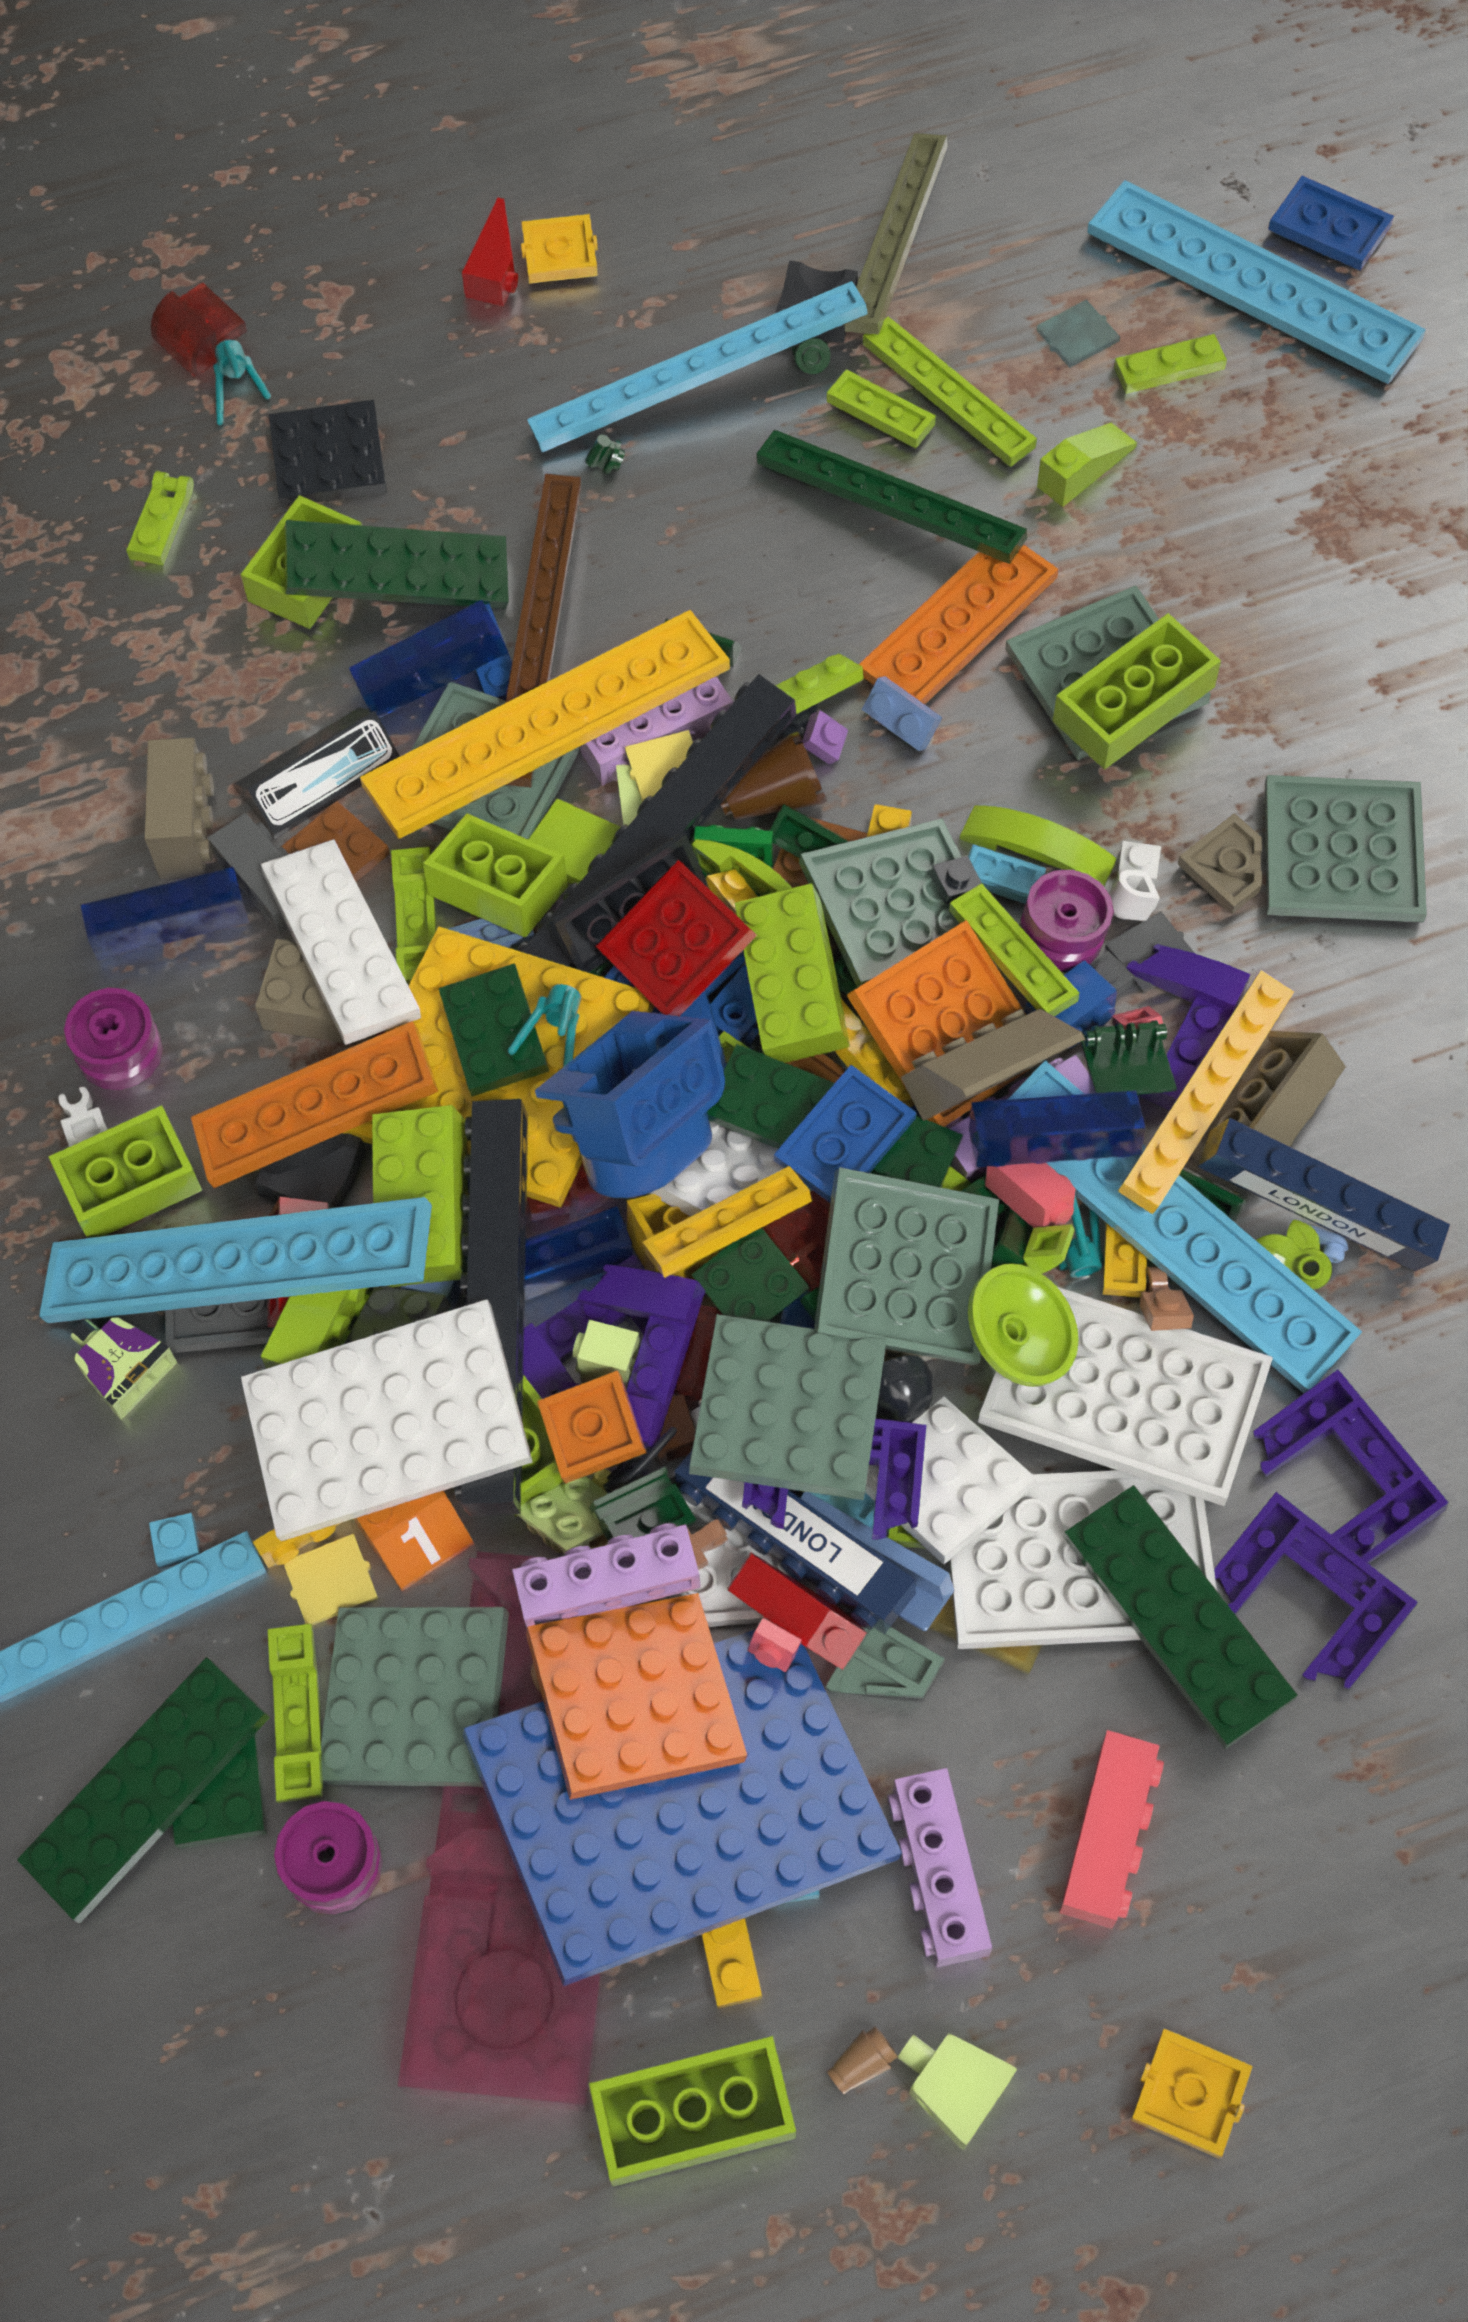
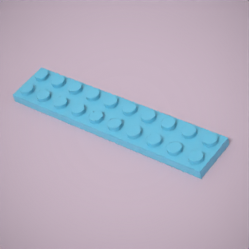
M1126 180L1123 181L1088 223V234L1386 384L1392 381L1424 338L1425 328Z
M1046 1060L992 1115L990 1122L1011 1141L1014 1142L1019 1139L1032 1151H1037L1051 1168L1058 1174L1066 1176L1073 1187L1076 1188L1075 1195L1159 1269L1165 1272L1167 1276L1255 1352L1273 1357L1271 1366L1304 1394L1320 1381L1362 1333L1359 1328L1180 1175H1178L1153 1215L1119 1193V1188L1146 1146Z
M425 1197L53 1242L39 1317L46 1323H57L423 1282L432 1204Z

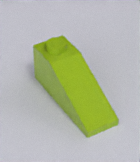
M1112 422L1065 438L1040 459L1037 487L1060 506L1064 507L1137 447V442Z

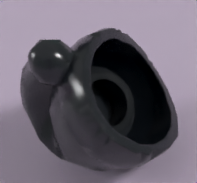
M907 1355L883 1362L875 1419L912 1423L927 1411L933 1396V1376L927 1363L918 1355Z

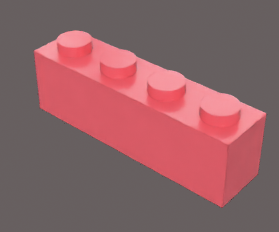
M1106 1731L1062 1899L1060 1914L1113 1929L1118 1917L1126 1919L1132 1898V1891L1125 1890L1128 1873L1137 1874L1143 1852L1142 1847L1136 1846L1139 1829L1147 1831L1154 1804L1146 1802L1149 1787H1158L1164 1766V1761L1157 1759L1160 1745L1113 1731Z

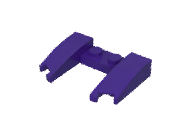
M1157 944L1153 947L1154 955L1141 964L1133 960L1128 963L1126 968L1135 977L1193 1003L1166 1054L1177 1090L1136 1095L1170 1111L1238 1006L1247 988L1251 974L1196 953Z
M635 1254L617 1265L645 1270ZM576 1300L537 1327L531 1323L524 1328V1376L542 1399L552 1396L553 1394L550 1391L551 1378L575 1383L562 1363L573 1356L577 1335L579 1332L585 1334L589 1320L616 1327L627 1321L635 1332H639V1338L642 1340L649 1319L580 1303ZM691 1335L689 1344L693 1346L696 1340Z
M605 1265L603 1270L607 1274L590 1292L584 1288L579 1293L577 1300L580 1303L649 1319L626 1392L644 1446L650 1449L660 1438L705 1289L697 1280L674 1275L664 1278L659 1272ZM551 1378L550 1391L554 1395L580 1384Z
M1339 1369L1253 1431L1254 1439H1264L1268 1461L1260 1462V1467L1265 1477L1289 1463L1331 1433L1334 1434L1384 1495L1331 1534L1368 1564L1446 1511L1449 1504L1447 1499Z
M875 1419L869 1465L878 1466L872 1540L885 1538L887 1529L909 1523L912 1529L918 1527L927 1427L925 1424ZM745 1482L742 1507L747 1510L751 1505L772 1516L771 1525L784 1529L788 1489Z
M1275 1492L1214 1568L1215 1580H1221L1231 1601L1228 1606L1236 1615L1284 1555H1286L1354 1609L1302 1674L1306 1679L1316 1681L1317 1672L1345 1678L1344 1688L1350 1689L1417 1606L1418 1602L1278 1492Z

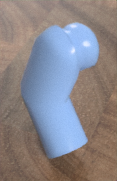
M1310 1225L1319 1235L1320 1249H1323V1253L1326 1254L1331 1263L1343 1261L1345 1257L1344 1252L1348 1250L1346 1239L1324 1228Z

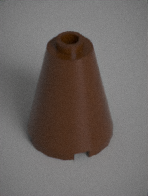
M798 731L789 734L763 754L721 804L725 816L733 813L735 820L778 813L783 804L799 809L827 802L824 792L816 795V792L822 790V787L803 742L795 745V743L802 741Z

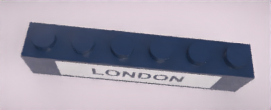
M1228 1118L1210 1131L1197 1166L1415 1272L1438 1261L1450 1227L1449 1223L1231 1118Z
M692 1451L674 1471L678 1490L688 1503L696 1507L702 1503L713 1512L711 1516L714 1520L718 1519L723 1528L729 1531L736 1528L747 1536L746 1541L754 1550L762 1555H767L769 1552L782 1561L780 1565L789 1575L797 1580H801L804 1577L816 1585V1592L824 1600L833 1605L839 1602L851 1610L852 1618L865 1629L872 1630L875 1627L885 1635L915 1596L916 1579L789 1490L784 1529H779L770 1524L772 1516L753 1505L747 1510L742 1507L745 1482L689 1474Z

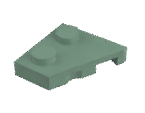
M874 1627L872 1630L865 1629L867 1634L844 1669L842 1670L837 1667L826 1685V1689L832 1693L923 1699L945 1659L892 1627L889 1628L885 1635Z

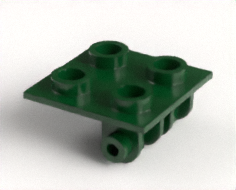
M1152 1020L1151 1023L1138 1024L1136 1029L1134 1023L1131 1022L1127 1024L1126 1030H1124L1121 1023L1110 1027L1092 1026L1091 1030L1084 1032L1085 1040L1081 1041V1045L1097 1099L1177 1090L1162 1040L1167 1039L1165 1023L1159 1024L1157 1020Z
M762 1228L731 1243L692 1274L724 1316L764 1322L771 1320L810 1289Z

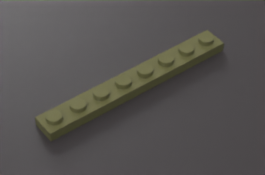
M914 133L856 286L866 303L868 314L845 323V332L879 335L948 148L947 135Z

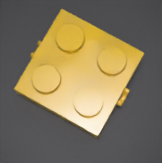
M590 214L521 221L524 243H521L522 257L526 258L529 284L598 276L595 250H598L597 237L592 235Z
M1164 2028L1159 2037L1151 2063L1145 2064L1144 2072L1140 2078L1143 2086L1131 2121L1220 2159L1223 2156L1233 2123H1239L1245 2107L1241 2100L1253 2066Z

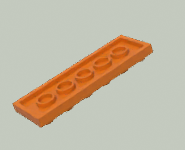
M1024 544L1010 564L978 552L859 663L863 667V678L874 685L879 677L886 676L925 705L1058 578L1059 569Z
M411 1021L191 1117L207 1181L213 1188H216L372 1120V1114L395 1111L439 1091L419 1030L414 1022Z

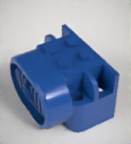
M632 1011L535 1090L537 1098L563 1101L564 1107L553 1116L554 1128L558 1132L572 1134L573 1141L578 1143L588 1183L594 1191L612 1198H630L654 1192L672 1182L708 1149L712 1141V1130L707 1111L721 1098L725 1086L724 1071L712 1022L708 1019ZM657 1037H659V1045H656Z

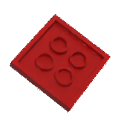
M678 860L596 947L662 1014L680 1016L757 935Z

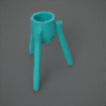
M224 340L219 343L215 349L217 363L213 365L216 384V422L218 425H222L224 414V375L239 379L246 370L264 398L268 400L271 398V395L253 367L251 358L244 355L242 345L236 340Z
M558 984L550 989L548 998L539 997L535 1010L508 1048V1053L511 1055L516 1053L542 1014H546L548 1023L558 1027L557 1033L559 1036H564L566 1033L563 1067L573 1060L576 1026L580 1017L577 1013L581 1002L579 991L569 985Z
M1075 1195L1072 1220L1076 1238L1071 1240L1066 1258L1059 1264L1060 1271L1069 1270L1070 1276L1073 1278H1081L1099 1272L1102 1269L1101 1262H1104V1257L1100 1245L1099 1216L1089 1208L1090 1241V1238L1085 1236Z

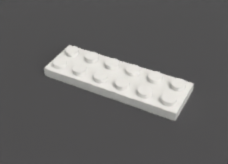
M335 840L261 864L263 876L345 1045L421 1018L420 1008Z

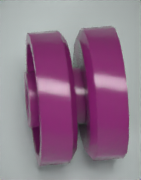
M1054 870L1041 876L1031 886L1019 926L1060 972H1069L1084 960L1091 964L1099 955L1114 912L1112 899L1104 886L1090 875L1075 870Z
M108 987L90 992L78 1000L67 1014L64 1027L66 1042L79 1070L90 1083L102 1089L119 1091L135 1087L151 1077L160 1064L163 1051L160 1033L154 1023L149 1007L140 996L126 989Z
M327 1801L305 1806L291 1816L278 1834L274 1853L278 1875L296 1900L316 1913L332 1915L353 1910L368 1899L380 1880L383 1864L379 1841L361 1814L343 1803ZM334 1855V1858L330 1862H322L324 1857L332 1858Z

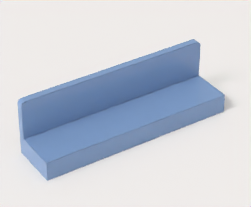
M805 1491L800 1499L916 1579V1594L899 1617L922 1631L928 1630L954 1592L949 1572L888 1537L872 1540V1528Z

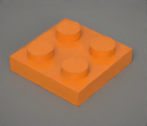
M618 1370L537 1401L561 1479L565 1483L647 1453L622 1376Z

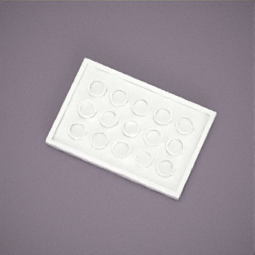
M1058 1287L1073 1311L1078 1328V1350L1073 1365L1060 1379L1039 1387H1029L1014 1383L996 1371L980 1411L978 1423L1225 1506L1273 1357L1188 1329L1151 1331L1142 1314Z
M488 1299L241 1377L275 1533L280 1541L532 1463L495 1318Z
M1118 1470L1033 1474L1036 1477L1035 1487L949 1560L951 1581L954 1587L952 1597L957 1649L1141 1640L1133 1627L1130 1626L1063 1538L1064 1531L1135 1485L1216 1589L1204 1499Z

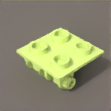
M584 1476L569 1483H563L521 1505V1514L517 1515L527 1523V1528L532 1534H538L543 1538V1542L546 1545L550 1546L557 1553L563 1552L564 1555L569 1549L589 1546V1541L604 1534L598 1525L600 1521L594 1512L591 1513L589 1506L594 1500L609 1493Z

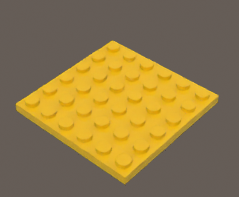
M438 926L409 984V988L420 1008L421 1015L420 1019L413 1022L419 1030L439 1092L392 1112L453 1105L461 1116L466 1119V1117L472 1116V1101L522 1099L529 1115L527 1197L561 1208L580 1168L582 1158L578 1143L573 1141L572 1134L561 1133L554 1128L553 1116L564 1107L563 1101L537 1098L535 1090L563 1068L566 1033L564 1036H559L557 1033L558 1027L548 1023L546 1014H542L535 1027L549 1072L472 1097L438 988L515 963L531 1014L536 1008L539 997L548 998L550 989L553 986L564 984L575 988L581 994V1002L577 1011L580 1017L576 1026L573 1059L630 1012L652 1013L654 1005L635 987ZM372 1120L344 1132L360 1137L363 1142L373 1145ZM467 1141V1155H471V1141Z

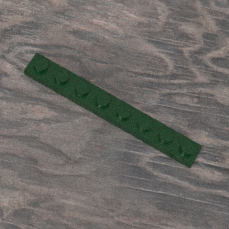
M775 429L756 453L757 464L1008 564L1012 562L1027 540V528Z

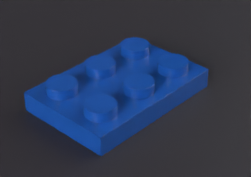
M1302 175L1270 219L1268 230L1361 271L1392 226L1394 215Z
M850 1065L776 1151L773 1161L783 1168L790 1166L805 1185L830 1203L835 1170L840 1167L870 1173L916 1119V1112L854 1066Z

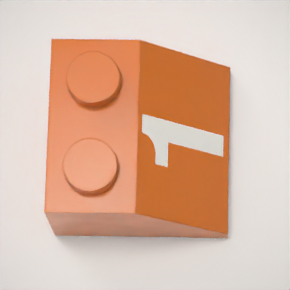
M444 1491L354 1518L357 1526L401 1591H404L474 1545L471 1536Z

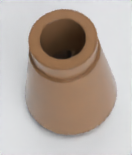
M874 2026L867 2033L862 2030L827 2073L843 2094H846L849 2090H853L891 2069L890 2063L898 2055L880 2030Z

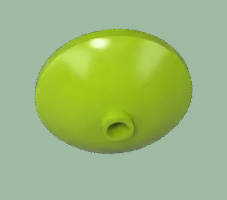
M1019 1264L997 1266L978 1279L969 1297L968 1321L975 1344L985 1360L999 1374L1014 1383L1024 1386H1045L1064 1376L1075 1361L1079 1338L1073 1311L1058 1287L1043 1274Z

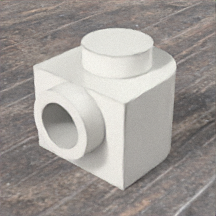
M1122 871L1109 891L1114 909L1113 915L1120 919L1147 921L1160 900L1150 875L1146 871Z

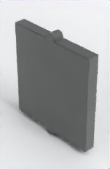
M1161 911L1148 918L1147 921H1143L1105 944L1107 951L1125 968L1133 960L1141 964L1154 955L1153 947L1157 944L1195 953L1183 939L1184 933L1177 931ZM1134 978V984L1142 994L1156 987L1140 978Z

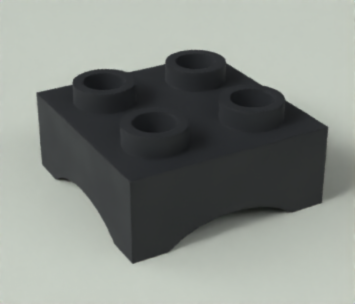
M789 260L782 295L775 313L850 281L856 287L858 271L849 269L822 271L811 268L802 262ZM844 324L819 334L815 338L844 344L846 336Z
M341 1133L269 1164L260 1170L255 1181L261 1197L276 1202L279 1197L327 1202L328 1209L340 1208L366 1154L362 1138L355 1135Z

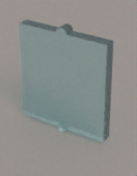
M1087 299L1037 325L1036 331L1050 345V351L1056 352L1069 368L1120 342V336L1107 323V317L1105 315L1101 316Z

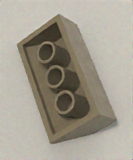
M1021 1009L1001 1019L1003 1027L996 1029L994 1024L991 1023L973 1032L971 1035L974 1040L969 1043L965 1041L964 1037H961L942 1047L944 1052L942 1056L936 1057L934 1051L912 1061L915 1069L902 1076L901 1079L922 1120L925 1121L1043 1063L1045 1060L1047 1061L1085 1040L1082 1032L1042 1009H1038L1026 1016Z
M1269 1031L1191 1157L1197 1161L1200 1160L1210 1131L1228 1118L1234 1119L1291 1147L1296 1136L1306 1122L1312 1118L1316 1108L1326 1094L1335 1086L1336 1080L1346 1068L1324 1034Z

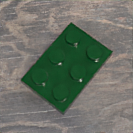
M515 963L438 988L472 1097L549 1072L535 1026L516 1053L513 1055L508 1053V1048L531 1016Z
M257 1733L174 1821V1844L178 1849L267 1834Z

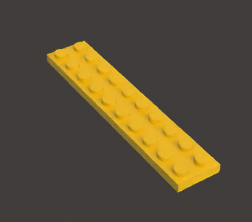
M688 610L361 776L362 787L397 838L401 839L729 670L730 659L693 612Z

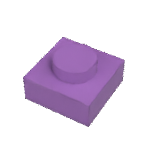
M819 710L811 714L802 742L805 749L830 765L839 760L848 729Z

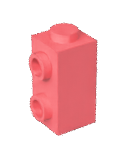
M1017 1139L988 1159L985 1186L1030 1226L1035 1228L1064 1225L1071 1218L1074 1212L1073 1205L1076 1188L1073 1187L1066 1176L1058 1174L1051 1168L1037 1151H1032Z

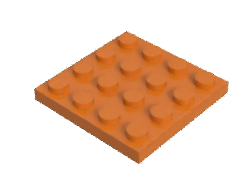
M967 920L847 994L850 1002L903 1085L901 1077L915 1069L912 1061L934 1051L936 1057L944 1055L942 1047L961 1037H964L965 1041L969 1043L974 1040L971 1035L973 1032L991 1023L994 1024L996 1029L1003 1027L1001 1019L1018 1010H1023ZM1025 1072L927 1120L945 1127Z
M699 1593L527 1626L526 1637L570 1800L745 1762L747 1752Z

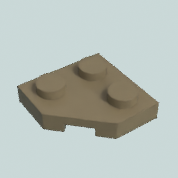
M1233 813L1181 854L1177 864L1226 910L1233 914L1260 892L1262 886V837L1238 815Z

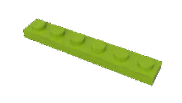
M889 316L884 319L879 335H863V345L1010 467L1036 448L1037 438Z

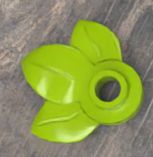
M1294 1219L1289 1225L1287 1236L1269 1234L1256 1239L1260 1245L1313 1290H1318L1329 1282L1332 1275L1331 1261L1326 1254L1320 1251L1319 1235L1307 1223ZM1308 1262H1315L1319 1266V1272L1314 1276H1308L1303 1272V1266Z

